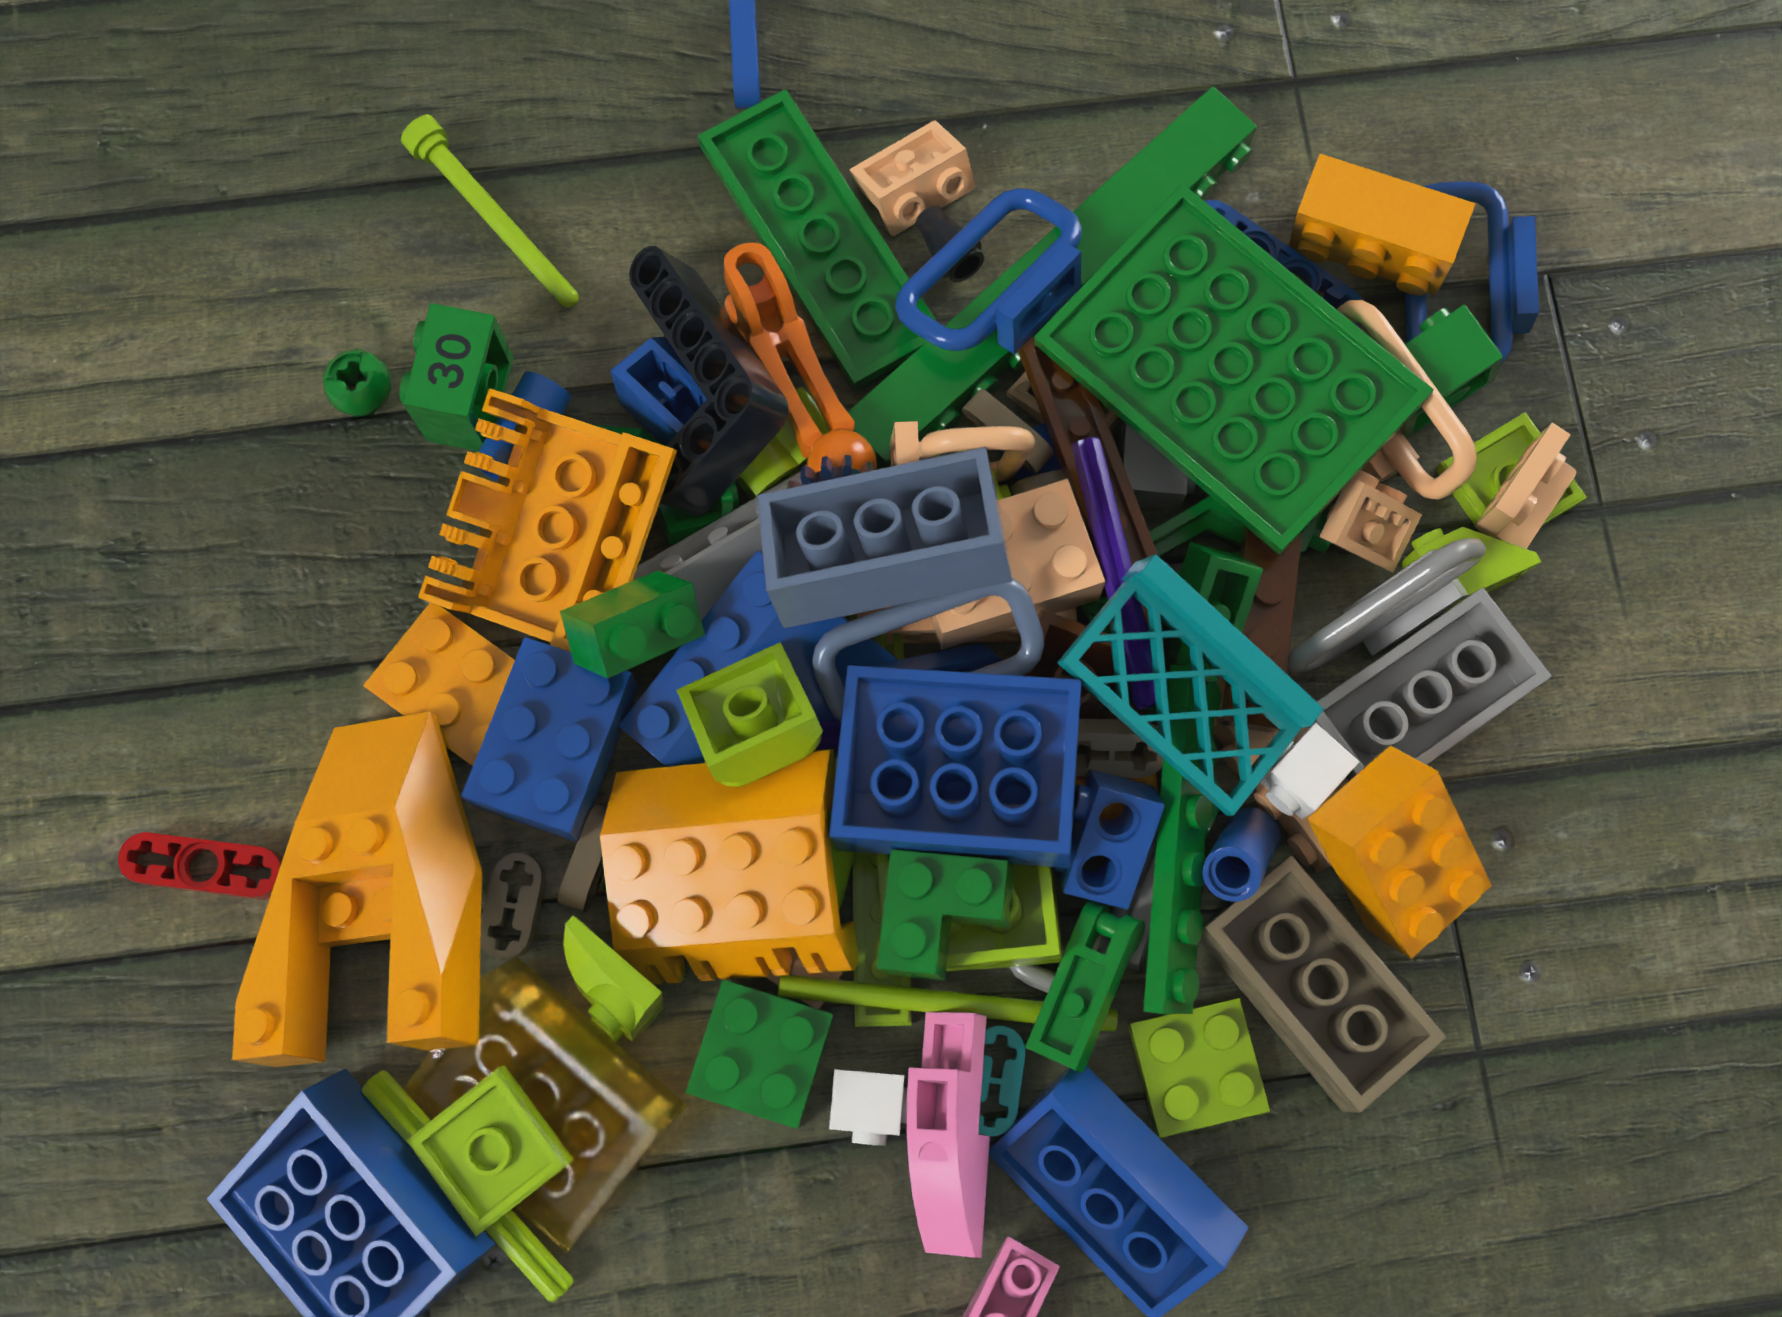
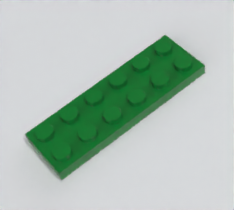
M786 89L697 135L699 146L760 243L773 255L791 292L854 391L900 366L927 342V340L909 330L899 320L895 309L897 294L909 280L908 276ZM920 298L917 302V308L936 320L923 299Z

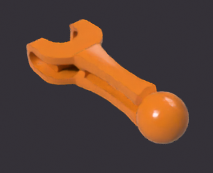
M744 243L735 246L724 257V279L730 295L726 297L724 302V311L786 397L788 402L787 420L794 432L802 456L808 458L807 466L815 472L821 471L822 457L828 456L833 467H841L845 455H850L853 469L860 470L869 461L873 463V470H877L875 451L866 438L854 432L855 421L842 406L823 373L811 345L804 320L796 313L789 286L773 255L760 243ZM743 263H752L763 271L762 281L756 285L748 286L737 269ZM788 357L821 412L829 432L822 435L810 417L780 358Z

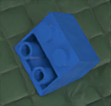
M665 336L650 338L611 369L618 403L664 446H667L707 400Z

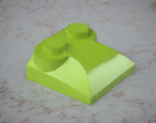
M781 642L677 689L708 769L715 782H720L723 785L739 787L756 781L807 757L818 747L821 741L823 730Z
M573 915L565 924L563 945L567 965L576 986L591 1004L587 1011L592 1016L590 1020L614 1042H617L622 1035L633 1041L664 1010L662 992Z

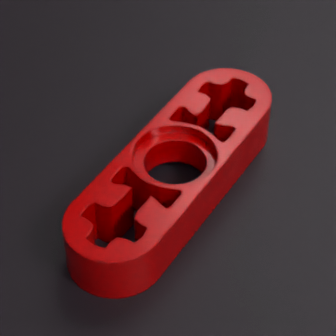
M150 832L138 833L128 838L121 846L118 854L120 871L127 879L148 886L257 900L270 899L283 857L278 853L260 846ZM151 848L152 852L175 858L173 868L153 864L149 865L147 869L145 866L137 864V859L140 853H149ZM202 851H212L218 860L216 873L207 881H195L190 873L192 859ZM261 859H263V866L271 869L270 878L260 879L257 888H255L254 880L240 875H233L234 864L242 867L256 868L259 866Z

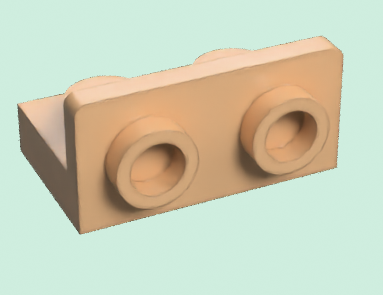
M935 120L849 169L854 185L879 209L884 228L891 236H895L914 225L918 216L925 209L931 206L943 208L975 188L966 148Z
M1551 423L1527 447L1474 527L1488 536L1527 549L1576 475L1575 468L1565 463L1567 457L1559 453L1571 434L1556 424Z
M1360 471L1341 491L1336 503L1331 507L1327 515L1326 524L1319 537L1383 569L1394 572L1422 514L1404 505L1407 498L1406 494L1379 483L1378 478Z

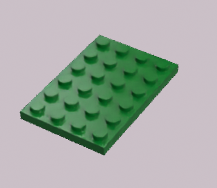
M1183 183L1034 336V344L1279 556L1412 417L1434 391L1426 382Z

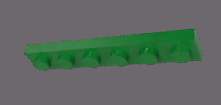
M1170 665V672L1191 671V665ZM1218 676L1205 677L1208 711L1218 710L1220 707L1221 693L1217 684ZM1192 678L1169 679V714L1195 712ZM1208 717L1211 752H1216V746L1213 741L1215 717ZM1196 718L1170 720L1172 745L1182 754L1199 753ZM1212 758L1213 767L1215 765L1216 758ZM1163 759L1160 797L1165 806L1157 831L1143 1011L1159 1014H1193V1002L1199 992V976L1196 972L1198 943L1202 938L1204 929L1200 908L1202 885L1205 883L1203 865L1206 860V828L1209 826L1212 818V803ZM1199 759L1189 760L1200 770Z

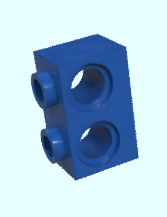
M1089 769L1084 785L1078 784L1075 787L1070 868L1051 867L1055 872L1063 893L1129 909L1165 806L1154 786ZM1117 802L1125 804L1123 811L1116 818L1109 820L1100 818L1102 810L1107 805ZM1102 855L1107 857L1105 863L1096 870L1086 871L1082 869L1083 864L1093 856Z

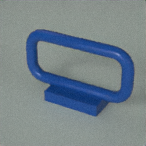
M1465 181L1439 182L1425 185L1424 187L1477 203L1486 210L1491 340L1503 355L1502 364L1511 352L1513 334H1530L1539 314L1535 216L1513 217L1509 225L1505 199L1496 189L1485 183ZM1405 292L1407 343L1422 333L1419 326L1427 319L1426 294L1417 296Z
M1016 188L1003 192L986 205L903 285L897 294L895 306L899 320L909 330L931 344L949 351H963L974 348L986 340L994 331H997L998 344L1015 354L1081 288V251L1076 248L1081 241L1082 227L1077 216L1067 207L1032 189ZM1028 210L1060 229L1061 234L1058 239L967 327L961 329L947 328L917 308L919 299L1010 212Z

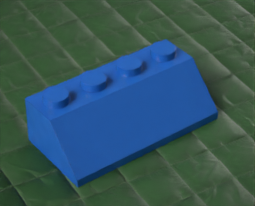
M1087 1066L1083 1073L1068 1067L1015 1120L1011 1128L1003 1133L989 1148V1156L1147 1317H1162L1223 1271L1249 1228Z

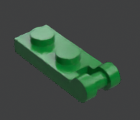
M1093 900L1086 903L1080 913L1025 1048L1075 1071L1084 1072L1130 957L1138 948L1145 930L1143 920L1130 915H1124L1120 918L1110 914L1108 906ZM1100 935L1111 939L1105 954L1093 950L1095 941Z

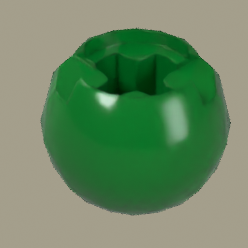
M360 349L340 352L328 362L322 376L324 394L329 403L340 412L355 417L374 414L386 404L392 390L390 372L385 363L374 354ZM359 376H364L367 381L358 382ZM357 384L356 390H350L348 385Z

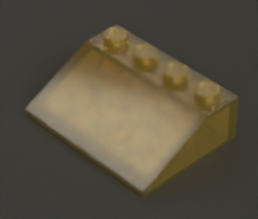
M515 956L483 976L479 981V1045L430 1050L404 1087V1091L433 1120L493 1071L505 1065L574 1159L515 1206L520 1213L561 1250L567 1253L658 1145L686 1109L687 1105L519 957Z

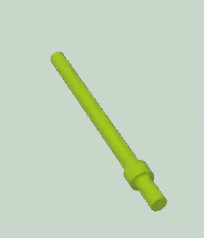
M799 975L779 976L777 997L919 1012L976 1013L987 1016L986 1019L1034 1024L1044 1001ZM1109 1009L1101 1031H1116L1118 1023L1117 1009Z

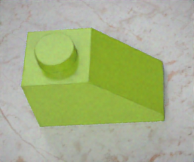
M1461 527L1446 535L1443 534L1441 528H1438L1417 538L1411 543L1414 550L1400 565L1404 569L1430 550L1440 549L1460 539L1476 538L1484 543L1486 547L1484 557L1468 571L1457 577L1469 595L1439 614L1441 615L1482 587L1487 593L1523 577L1542 561L1534 551Z

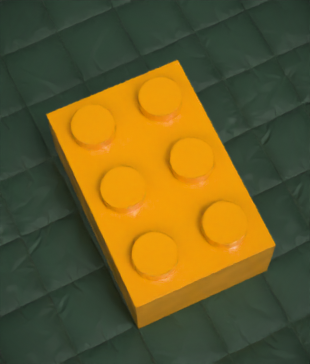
M1319 154L1297 211L1288 246L1297 249V252L1312 262L1324 263L1326 260L1345 265L1349 273L1360 278L1375 279L1376 276L1396 282V287L1406 293L1423 296L1426 293L1436 295L1454 263L1476 203Z
M1391 745L1307 818L1365 928L1410 959L1415 957L1430 942L1434 941L1448 925L1470 905L1477 902L1481 895L1492 886L1438 771Z

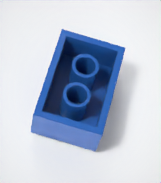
M524 637L461 797L475 808L578 842L586 819L595 804L622 733V729L618 725L630 711L638 690L632 673L623 671L607 679L574 664L571 652Z

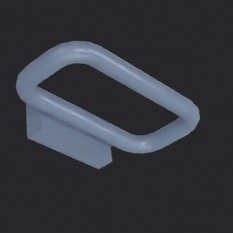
M1012 577L1013 582L891 606L838 625L828 631L815 646L812 658L814 675L828 709L834 718L841 723L845 689L835 665L836 655L840 650L988 596H999L1007 601L1022 644L1016 655L968 673L1013 676L1028 674L1041 659L1044 637L1034 604L1024 585Z

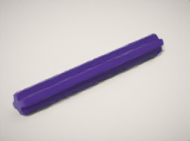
M1090 437L1073 443L1071 449L1109 600L1124 582L1122 577L1131 568L1132 564L1101 440L1097 437ZM1132 595L1121 608L1123 634L1148 632L1142 604ZM1150 640L1124 641L1127 675L1153 673ZM1154 680L1129 682L1133 702L1137 709L1156 707Z

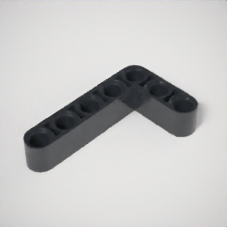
M648 246L642 249L632 261L629 270V281L707 399L667 444V447L677 450L659 503L688 516L698 517L705 514L781 430L788 416V402L698 272L657 246Z

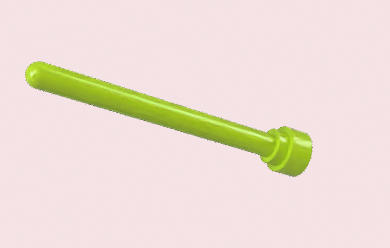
M423 115L413 120L401 135L403 146L415 159L424 160L428 164L433 163L553 297L565 308L574 307L579 300L577 291L448 150L449 142L446 140V131L431 115Z

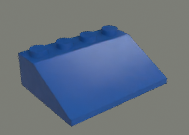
M757 550L701 620L705 635L682 645L618 726L666 766L704 763L705 759L677 689L781 642L819 723L837 721L828 709L815 678L812 658L815 646L825 633L838 625L852 620L847 616L783 628L766 591L763 552ZM870 638L840 650L836 655L835 665L845 689L848 665L872 667L877 664L896 661L898 658L875 639Z
M848 665L829 835L837 850L890 855V850L892 849L1008 860L1010 864L1070 868L1081 680Z
M346 1068L302 1090L207 1198L212 1207L303 1317H422L495 1245L494 1241L485 1231L478 1236L474 1235L414 1150L363 1095L361 1085Z

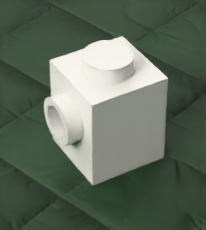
M1315 723L1295 742L1291 741L1260 783L1268 789L1266 797L1278 810L1288 816H1292L1295 813L1302 820L1316 811L1359 761Z
M835 1069L829 1129L853 1131L852 1143L886 1146L887 1134L899 1135L900 1123H907L908 1088H903L904 1075Z

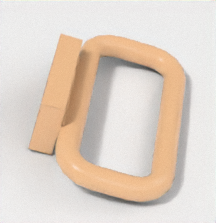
M1347 301L1337 310L1352 323H1360L1374 341L1434 389L1421 407L1449 444L1453 453L1452 465L1440 476L1433 478L1417 461L1419 458L1418 454L1399 429L1361 471L1378 478L1379 483L1400 473L1414 492L1424 498L1439 500L1451 495L1470 478L1475 470L1477 454L1472 438L1385 316L1374 305L1366 301Z
M918 421L895 422L890 440V462L892 467L939 457L943 453L967 451L986 447V450H1006L1000 461L990 462L997 481L1002 482L1013 478L1033 450L1035 440L1033 434L1027 429L996 426L939 430L929 433L921 442H918Z

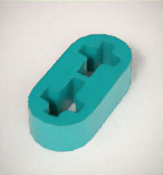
M993 1026L985 1032V1045L994 1044L996 1036L1001 1035L1006 1037V1047L1014 1049L1013 1060H1005L1002 1063L1000 1078L990 1077L993 1063L992 1058L984 1055L980 1102L986 1101L989 1083L999 1085L997 1104L1006 1106L1005 1117L995 1118L993 1127L984 1126V1118L982 1115H979L978 1133L985 1136H999L1007 1132L1014 1124L1018 1111L1025 1062V1045L1020 1035L1013 1029L1005 1026Z

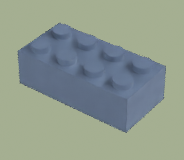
M986 447L757 495L766 591L783 628L1013 582L998 497Z

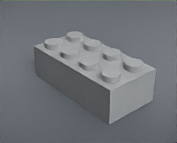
M1482 587L1318 700L1317 703L1324 710L1313 724L1317 723L1359 761L1346 776L1350 781L1390 745L1427 765L1552 676Z

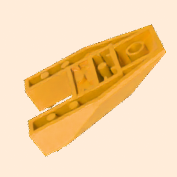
M429 711L335 727L295 821L236 999L232 1060L271 1067L326 1062L331 947L390 939L387 1043L425 1051L479 1045L482 868L436 714Z

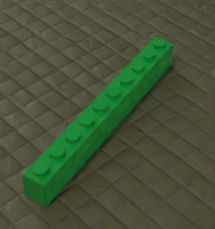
M1214 86L1072 211L1077 216L1082 227L1081 241L1076 248L1081 251V287L1181 183L1205 201L1218 184L1216 180L1226 170L1231 174L1235 173L1251 156L1253 150L1249 146L1257 125ZM1057 226L1053 228L951 319L945 327L961 329L970 325L1058 239L1061 234L1060 229ZM1043 326L1032 337H1034L1043 328ZM994 331L986 340L974 348L963 351L945 350L928 341L848 411L855 421L854 432L866 438L875 451L877 470L891 467L890 440L895 422L918 421V442H921L929 433L953 429L962 417L959 412L962 411L966 403L980 389L991 394L999 384L997 378L1010 366L1014 370L1023 366L1019 352L1017 351L1013 354L1000 346L997 342V331Z

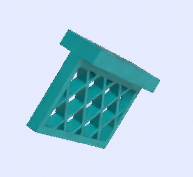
M1154 554L1136 561L1122 577L1124 582L1057 663L1073 678L1081 680V685L1226 816H1234L1301 728L1311 727L1324 708L1160 557ZM1132 595L1148 610L1149 632L1123 634L1121 608ZM1110 622L1111 634L1100 635ZM1161 622L1171 631H1162ZM1180 638L1189 646L1191 671L1165 672L1163 639ZM1150 640L1153 673L1126 675L1124 641ZM1092 643H1112L1114 676L1097 677L1079 661ZM1203 660L1213 669L1204 670ZM1221 676L1231 685L1233 709L1208 711L1205 677ZM1192 678L1195 712L1169 714L1166 679ZM1154 680L1157 714L1140 716L1129 706L1127 682ZM1115 683L1116 694L1105 684ZM1245 698L1254 706V708H1246ZM1263 714L1279 729L1266 748L1250 749L1247 715ZM1234 716L1237 750L1211 752L1208 717ZM1196 718L1199 753L1182 754L1172 745L1170 720ZM1157 721L1158 732L1147 722ZM1250 755H1259L1251 766ZM1238 756L1240 781L1231 793L1227 795L1214 783L1212 758ZM1199 759L1200 770L1189 760Z

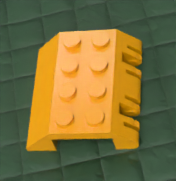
M489 388L481 411L516 424L515 430H511L495 423L478 419L475 431L480 432L486 438L495 441L502 440L513 444L508 464L495 461L493 457L477 451L474 453L467 451L464 460L465 464L499 475L497 483L461 471L446 515L481 527L480 532L476 534L443 523L439 535L444 536L447 541L459 545L467 544L479 549L472 568L458 564L456 560L444 556H432L429 568L463 579V582L460 586L425 575L418 598L450 610L470 613L551 642L550 646L571 652L560 611L633 581L677 450L624 432L619 434L540 408L524 399Z
M834 749L813 751L810 755L739 787H730L720 782H715L706 762L616 772L600 833L614 951L653 985L662 984L664 981H667V984L682 983L686 970L684 957L700 981H712L717 977L720 980L768 977L771 970L774 976L789 975L792 968L790 947L795 948L808 973H823L825 966L829 972L855 970L858 963L854 921H847L840 926L827 811L832 810L836 779Z

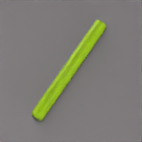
M385 1070L376 1073L362 1087L363 1095L405 1141L431 1121ZM512 1210L485 1229L490 1237L548 1301H557L572 1286V1276Z

